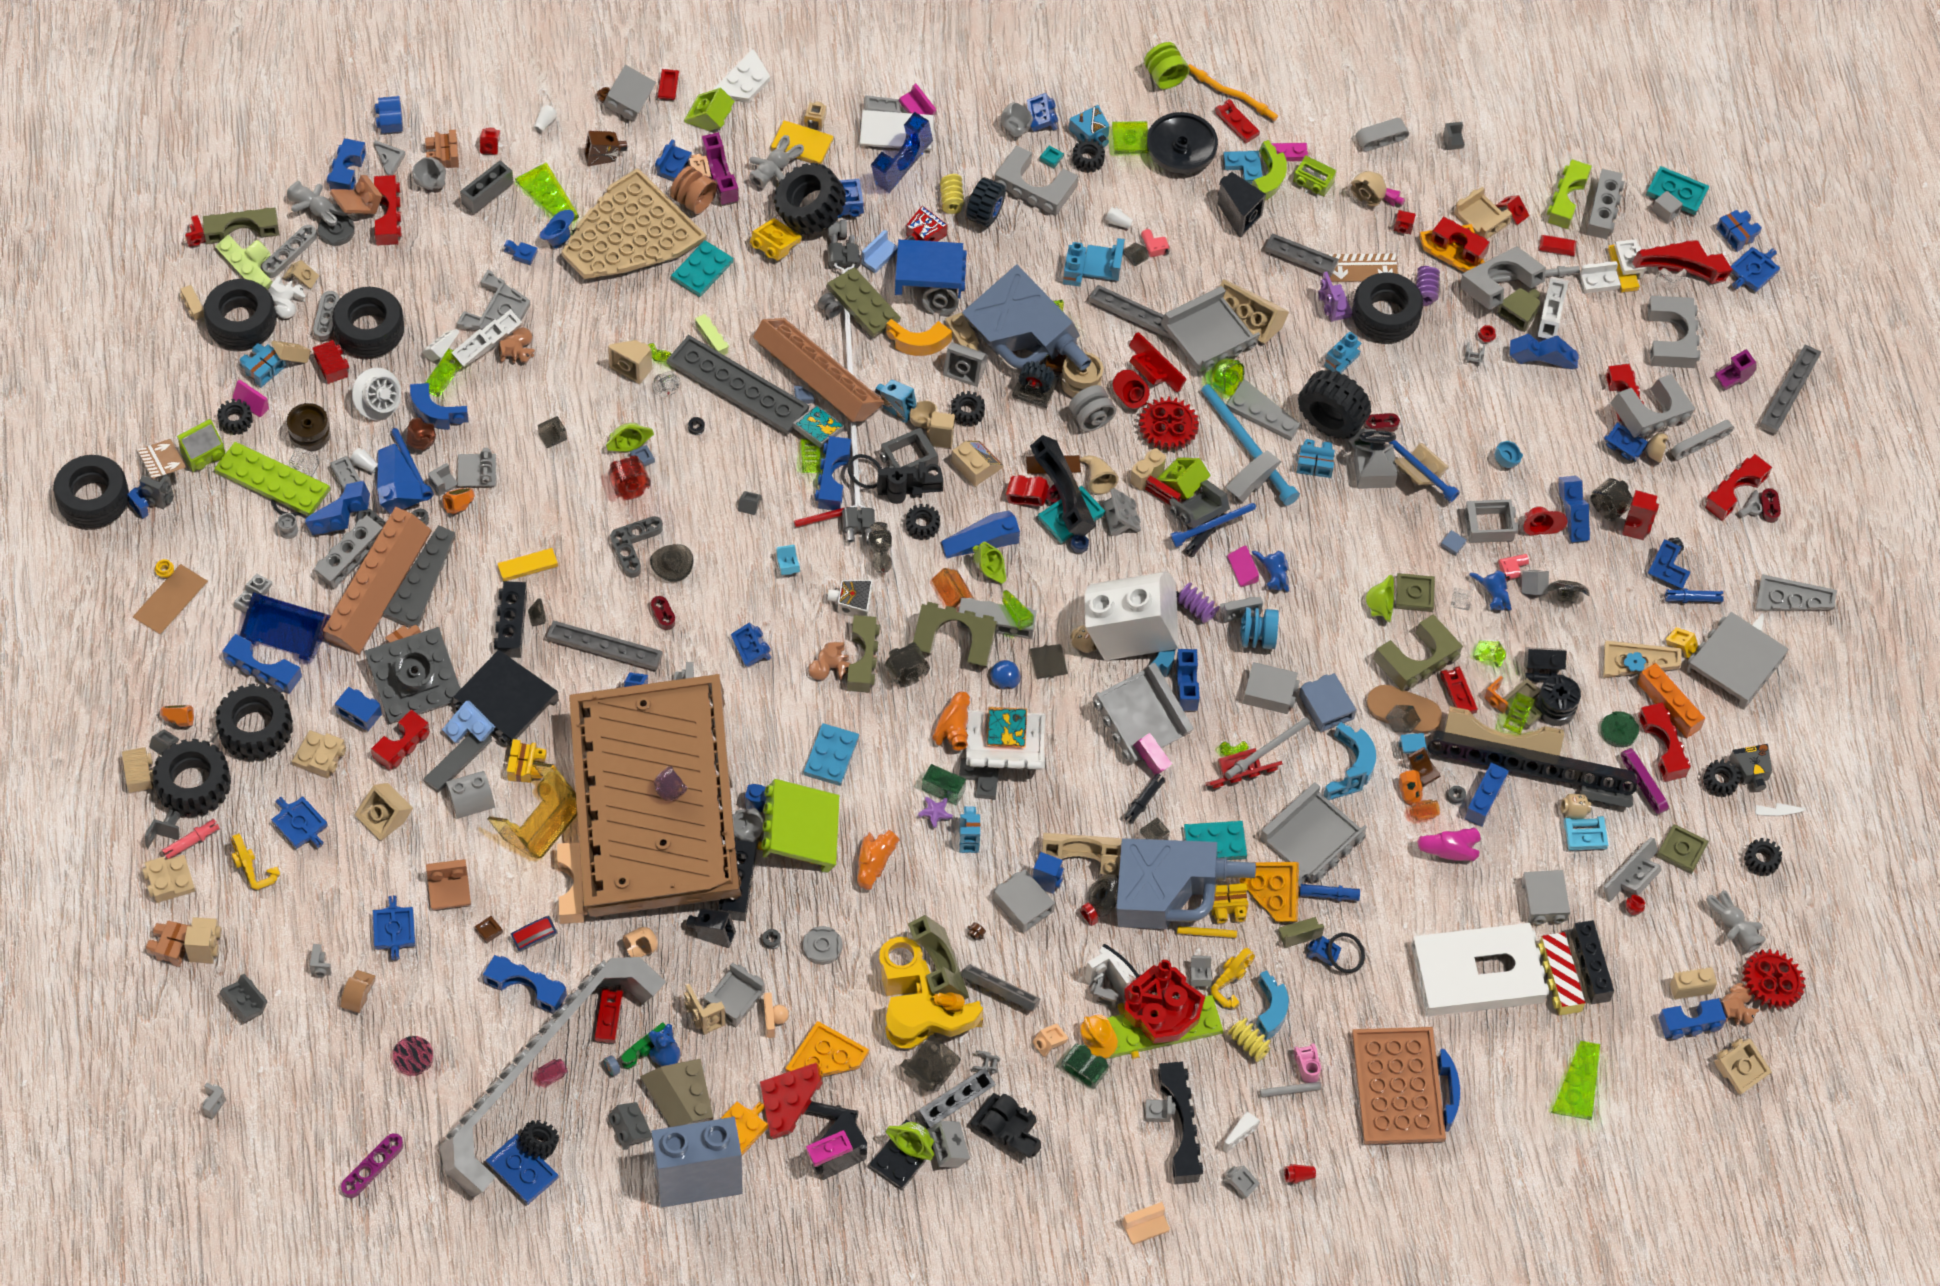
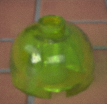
M1232 358L1219 360L1210 370L1211 384L1214 389L1222 394L1232 396L1238 388L1239 381L1242 382L1244 379V365Z

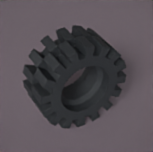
M1085 139L1084 142L1080 140L1079 144L1076 143L1072 156V161L1076 168H1081L1082 172L1085 169L1087 173H1090V170L1096 172V169H1101L1105 159V148L1103 149V145H1099V141L1094 143V139H1091V141ZM1092 153L1095 157L1088 159L1083 157L1082 154Z
M963 391L961 396L957 394L956 398H953L951 415H955L957 424L960 425L962 422L963 426L966 427V424H969V427H972L973 423L977 425L978 421H982L985 413L984 399H981V395L976 396V392L970 394V391H967V394H965ZM970 405L975 408V411L964 412L961 410V407Z
M231 399V403L227 400L225 401L226 405L222 403L220 405L221 409L218 408L217 416L221 429L223 431L226 430L227 434L232 432V435H236V432L240 435L242 430L244 432L248 431L247 427L250 428L251 423H253L249 404L247 405L245 401L241 402V399H238L237 402H235V399ZM231 414H242L239 420L232 421L228 419Z
M919 504V507L914 505L913 509H909V513L906 515V530L909 531L910 536L914 534L915 539L919 536L920 540H923V537H926V540H928L930 535L933 538L935 533H938L940 515H938L939 512L937 510L935 511V507L929 508V504L923 507V504ZM926 518L930 521V524L920 526L916 524V520Z
M1721 759L1719 763L1718 760H1715L1714 763L1711 762L1707 767L1703 783L1706 785L1707 791L1711 789L1710 793L1712 795L1716 792L1717 797H1720V794L1726 797L1727 793L1730 796L1736 791L1741 774H1739V768L1735 769V764L1730 765L1731 761L1728 760L1727 763H1724V759ZM1722 773L1729 778V782L1721 783L1717 781L1715 774Z
M1760 838L1759 842L1755 839L1753 843L1749 844L1745 853V865H1749V871L1754 869L1753 874L1757 875V872H1760V876H1764V873H1766V876L1775 873L1782 861V851H1779L1780 846L1775 847L1776 842L1773 841L1771 844L1768 838L1766 841H1764V838ZM1764 852L1770 856V861L1762 862L1756 857V854Z
M532 1120L525 1125L519 1138V1145L523 1147L522 1150L524 1152L528 1151L527 1155L529 1156L533 1154L536 1159L538 1156H540V1159H544L545 1156L548 1158L553 1154L559 1142L558 1131L556 1129L552 1130L553 1126L551 1124L547 1126L548 1122L544 1121L542 1124L541 1120H537L536 1123ZM534 1137L540 1138V1139H542L544 1142L539 1141V1140L535 1139Z

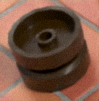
M314 403L299 404L292 408L287 416L286 423L290 441L294 447L301 451L311 452L325 446L330 438L326 411Z

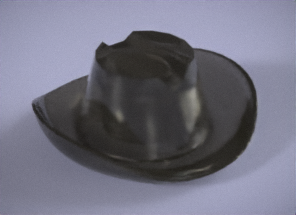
M682 544L663 546L650 557V565L654 573L670 582L685 579L693 568V554L687 546Z
M1556 580L1547 587V591L1557 590V600L1561 602L1570 601L1571 603H1576L1581 592L1590 596L1589 589L1585 585L1574 581Z
M1106 874L1101 876L1091 885L1087 892L1086 903L1088 902L1094 907L1098 917L1107 916L1117 905V875Z

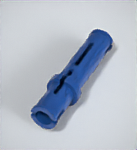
M1687 588L1682 590L1666 589L1665 597L1667 598L1665 600L1666 602L1682 601V603H1723L1724 596L1721 595L1724 593L1723 591L1688 590Z
M1301 884L1300 896L1337 899V901H1359L1360 889L1343 888L1341 885L1330 887Z

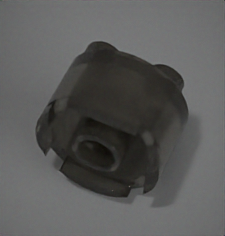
M1608 478L1592 492L1593 494L1590 496V499L1596 511H1602L1605 514L1603 516L1605 519L1616 521L1630 509L1633 497L1625 481Z
M914 642L901 649L895 648L889 652L890 657L885 663L895 684H899L900 687H907L920 681L918 677L922 674L925 677L930 670V665Z

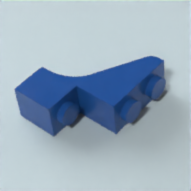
M1529 333L1510 340V356L1520 364L1528 361H1543L1567 369L1578 368V352L1558 335L1538 342Z
M1577 475L1558 477L1559 496L1562 498L1565 507L1570 541L1590 540L1589 504L1583 499V481Z
M364 480L346 484L343 494L336 501L306 518L305 523L312 536L347 529L350 513L368 509L370 492Z

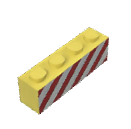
M1565 932L1541 936L1537 948H1539L1540 955L1543 958L1542 965L1544 972L1548 976L1547 984L1549 991L1553 993L1552 1003L1554 1009H1557L1559 1016L1582 1012L1585 1000Z

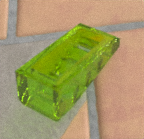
M801 439L802 473L821 472L820 447L809 439ZM805 455H816L813 457H805ZM805 460H816V462H805Z
M1008 590L1003 591L1002 602L1018 629L1023 630L1032 626L1034 615Z
M1517 692L1503 728L1521 735L1535 699ZM1517 702L1528 706V708L1517 705ZM1516 708L1526 713L1525 715H1523L1521 713L1514 711V709ZM1515 715L1517 717L1522 718L1523 720L1519 721L1515 718H1512L1511 716ZM1509 721H1511V722H1514V723H1516V724H1519L1520 727L1517 728V727H1514V726H1512V725H1510V724H1508V723H1509Z

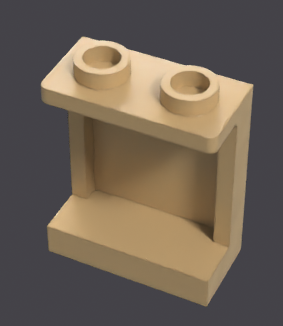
M1481 187L1478 190H1473L1469 196L1460 199L1456 203L1454 215L1465 225L1472 224L1475 234L1489 239L1510 224L1512 213L1508 209L1504 212L1499 210L1484 195L1485 188Z

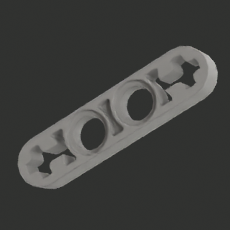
M312 225L301 227L263 263V272L269 278L278 276L316 240L317 233L315 227ZM293 243L301 244L298 248L291 247ZM282 254L288 255V258L285 260L279 259V256Z
M1724 420L1678 443L1671 449L1670 453L1676 460H1680L1728 436L1734 430V426L1729 420Z

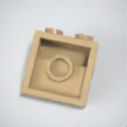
M309 730L292 760V765L328 779L330 774L335 772L339 758L343 757L346 752L345 741L328 733L324 736Z
M185 855L167 860L164 857L144 862L146 868L142 869L145 880H150L151 885L147 886L150 897L155 896L156 903L196 892Z
M1742 1038L1737 1039L1731 1043L1733 1048L1730 1050L1723 1049L1716 1054L1718 1058L1713 1061L1722 1076L1730 1080L1738 1094H1743L1772 1073L1750 1038L1742 1040Z

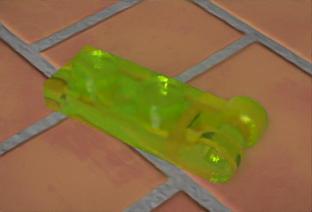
M450 348L445 352L444 357L425 382L429 383L430 393L437 397H440L462 366L452 354L454 350Z

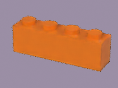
M1656 663L1641 672L1637 684L1655 704L1663 702L1665 709H1668L1670 712V721L1686 739L1701 730L1705 717Z

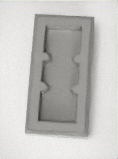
M867 95L864 97L865 110L901 113L899 99Z
M348 456L330 462V467L343 490H345L346 484L361 481Z

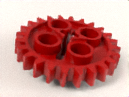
M1168 396L1166 401L1162 397H1160V402L1153 399V405L1147 403V408L1143 407L1139 418L1140 433H1143L1142 438H1148V444L1154 442V448L1160 445V450L1167 447V450L1170 451L1171 447H1173L1177 451L1178 446L1184 449L1185 443L1190 445L1191 440H1195L1199 427L1198 415H1195V409L1190 410V404L1185 406L1184 400L1180 403L1177 402V397L1174 401H1171L1170 396Z
M1761 949L1759 953L1755 952L1743 965L1744 970L1741 974L1745 976L1742 978V981L1747 982L1744 988L1751 990L1748 993L1749 995H1755L1754 1001L1761 1000V1006L1767 1003L1768 1008L1771 1009L1775 1005L1776 1010H1779L1781 1006L1784 1010L1788 1006L1793 1007L1801 999V996L1804 994L1803 989L1806 987L1803 984L1805 978L1800 976L1803 970L1796 969L1799 964H1792L1793 958L1786 959V953L1780 956L1779 950H1776L1773 954L1771 949H1768L1767 952Z

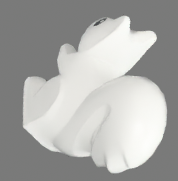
M278 276L271 284L269 292L276 305V314L283 319H288L296 313L295 304L291 300L295 298L305 302L304 290L300 284L292 287V280L287 285L282 284V278Z

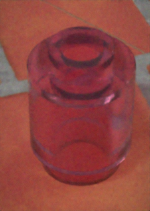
M561 1058L553 1059L537 1068L538 1073H536V1077L540 1084L549 1086L563 1078L564 1074L568 1073V1070Z

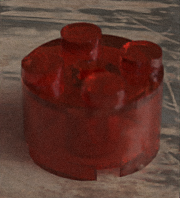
M634 455L620 461H613L610 464L608 478L617 497L621 496L625 500L635 499L644 494L643 490L646 487L649 489L651 480L643 462L638 456Z

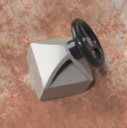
M1366 431L1359 435L1360 440L1371 443L1370 445H1356L1354 465L1357 489L1394 488L1397 479L1393 444H1385V442L1394 441L1397 438L1396 434L1389 431Z

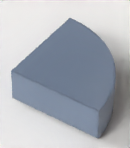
M794 386L796 398L806 404L815 403L814 395L811 392L803 389L802 386Z

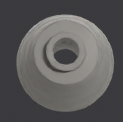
M927 287L923 294L922 303L930 313L934 314V312H937L941 316L950 315L956 311L959 304L958 289Z

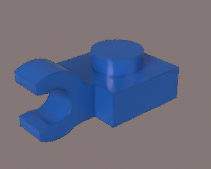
M506 240L504 247H506L505 253L514 255V260L530 266L538 252L537 247L520 242L519 246H517L513 241Z

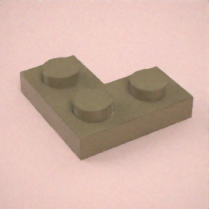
M1526 678L1503 699L1508 702L1507 711L1529 729L1542 717V713L1530 703L1539 695L1540 689Z

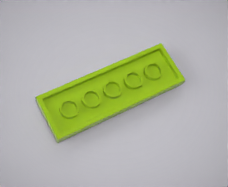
M237 442L232 444L214 468L216 474L306 516L315 512L331 490L330 485Z
M1213 995L1205 997L1198 1025L1178 1041L1154 1044L1146 1037L1141 1028L1134 1027L1124 1017V1014L1108 1017L1107 1019L1117 1036L1118 1043L1114 1054L1106 1059L1128 1055L1134 1051L1142 1052L1223 1034V1027Z

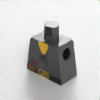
M1768 744L1732 750L1729 761H1731V765H1736L1735 769L1739 768L1741 783L1744 785L1753 783L1756 791L1764 790L1767 787L1765 781L1769 780L1772 773Z

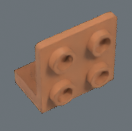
M360 175L355 190H330L331 196L342 211L347 214H376L382 198V194L367 175Z
M466 859L426 864L432 910L471 905Z

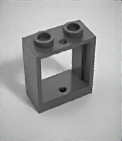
M921 427L881 444V452L879 453L882 462H886L889 468H901L892 452L916 443L924 457L904 465L915 467L916 470L918 469L919 462H924L925 468L930 464L938 465V454Z

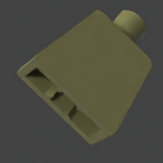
M1519 288L1503 300V303L1499 305L1497 313L1525 332L1539 311L1541 302L1538 298L1540 293L1536 289H1531L1528 293L1524 289Z

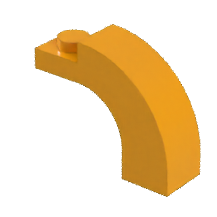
M892 319L886 323V334L890 339L895 340V349L908 355H931L941 351L952 341V330L939 321L929 330L921 333L910 332Z

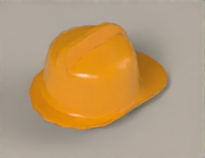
M1101 1014L1084 1017L1085 1020L1081 1024L1080 1033L1087 1049L1097 1059L1110 1057L1117 1048L1118 1040L1109 1020Z

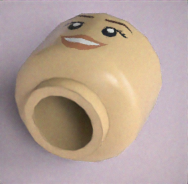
M1081 625L1072 631L1070 639H1072V646L1084 653H1090L1097 649L1085 625Z
M1568 794L1561 801V812L1564 813L1566 818L1584 819L1587 813L1591 812V802H1588L1585 795Z

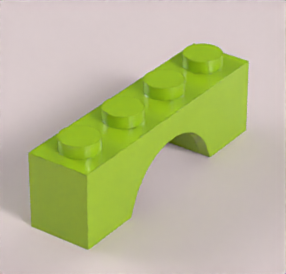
M1571 159L1569 166H1565L1562 174L1565 177L1564 179L1560 178L1557 187L1560 190L1559 192L1555 191L1552 199L1554 205H1550L1547 211V215H1549L1548 223L1569 229L1576 205L1570 201L1568 194L1574 190H1584L1592 168L1591 165Z

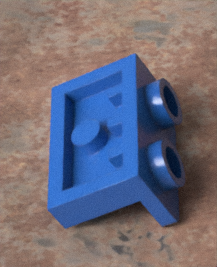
M1047 93L1027 99L1028 110L1034 118L1031 124L1032 130L1037 131L1048 126L1056 130L1058 117L1054 112V108H1056L1054 99L1050 98Z
M671 139L670 143L665 145L661 158L658 157L656 160L657 176L674 182L678 174L687 166L692 152L677 147L675 140Z
M750 622L731 634L747 667H750L762 658L767 660L772 658L769 653L771 651L769 645L762 639V636H764L762 630Z

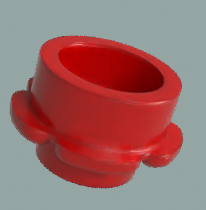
M1485 325L1478 332V337L1483 342L1493 341L1496 338L1495 329L1490 325Z

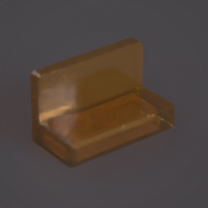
M943 568L931 579L946 606L955 608L961 603V598H974L957 570Z

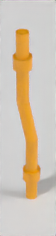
M1191 64L1188 65L1190 68L1189 72L1194 74L1199 81L1207 83L1221 93L1240 98L1256 108V111L1261 115L1265 114L1273 121L1277 120L1278 115L1268 109V106L1263 102L1259 103L1244 92L1223 86L1209 77L1208 73L1204 70H1199Z

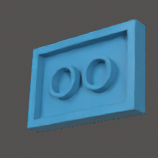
M822 723L804 769V775L841 786L859 740V734Z

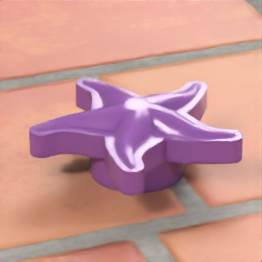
M925 797L928 808L918 813L919 818L923 816L928 817L933 828L937 827V822L941 819H952L953 815L948 814L944 810L947 798L935 803L929 797Z

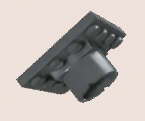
M439 627L364 651L389 724L400 721L410 710L419 715L453 704V696L461 689Z

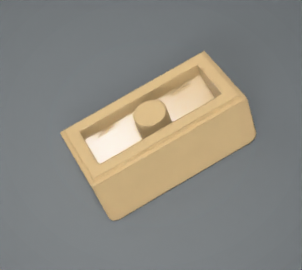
M275 340L271 342L281 360L308 362L310 349L295 343Z

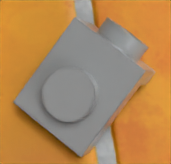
M1191 956V986L1211 987V956Z

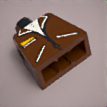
M588 131L584 149L587 166L615 162L618 152L627 151V141H618L615 132Z

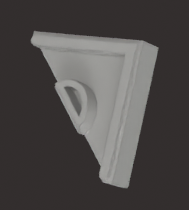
M375 140L374 145L386 174L394 175L406 155L405 151Z

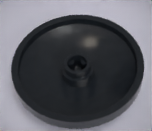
M1175 112L1160 117L1151 125L1146 145L1150 157L1157 165L1174 173L1186 174L1200 171L1213 161L1217 153L1218 137L1212 125L1202 117L1187 112Z

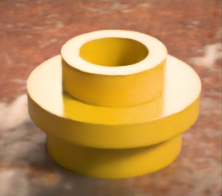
M162 559L157 562L155 573L161 578H167L174 573V565L169 560Z

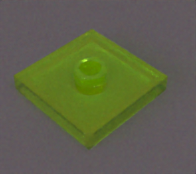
M1147 121L1112 122L1114 154L1148 153L1146 145L1148 135Z

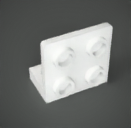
M1107 950L1088 961L1085 976L1088 984L1097 983L1099 977L1104 979L1107 976L1124 1000V989L1130 985L1131 979L1126 971H1122L1117 958Z

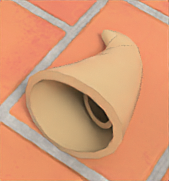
M1092 455L1080 458V462L1089 465L1091 472L1089 489L1092 493L1106 494L1110 492V489L1116 487L1119 477L1104 460Z

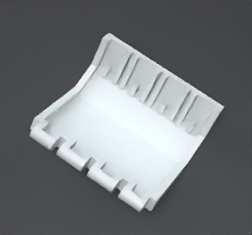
M968 710L966 765H970V767L1045 769V714L1026 713L1024 746H1015L1016 744L990 745L987 743L988 730H990L988 729L989 711Z

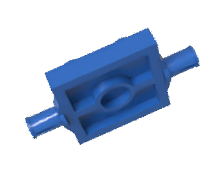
M1752 246L1731 265V273L1738 278L1732 283V286L1738 289L1742 284H1746L1757 292L1780 270V267L1771 259L1777 254V251L1771 248L1770 251L1764 254Z
M303 796L290 804L283 797H279L275 802L282 810L271 819L275 827L296 849L310 840L317 848L320 845L322 846L324 842L317 835L328 826L325 819Z
M393 895V903L392 896L388 897L389 907L373 910L375 950L391 949V959L395 960L396 953V960H399V948L415 946L413 907L403 908L397 906V896Z

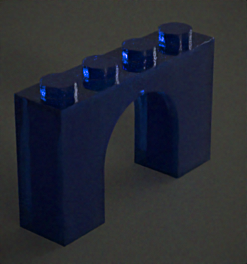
M916 112L904 124L906 138L897 155L891 158L881 151L871 163L875 184L888 193L894 189L933 142L929 120Z

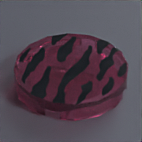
M408 1036L401 1039L393 1050V1062L396 1068L402 1074L408 1076L422 1074V1072L431 1067L434 1060L431 1044L419 1036Z

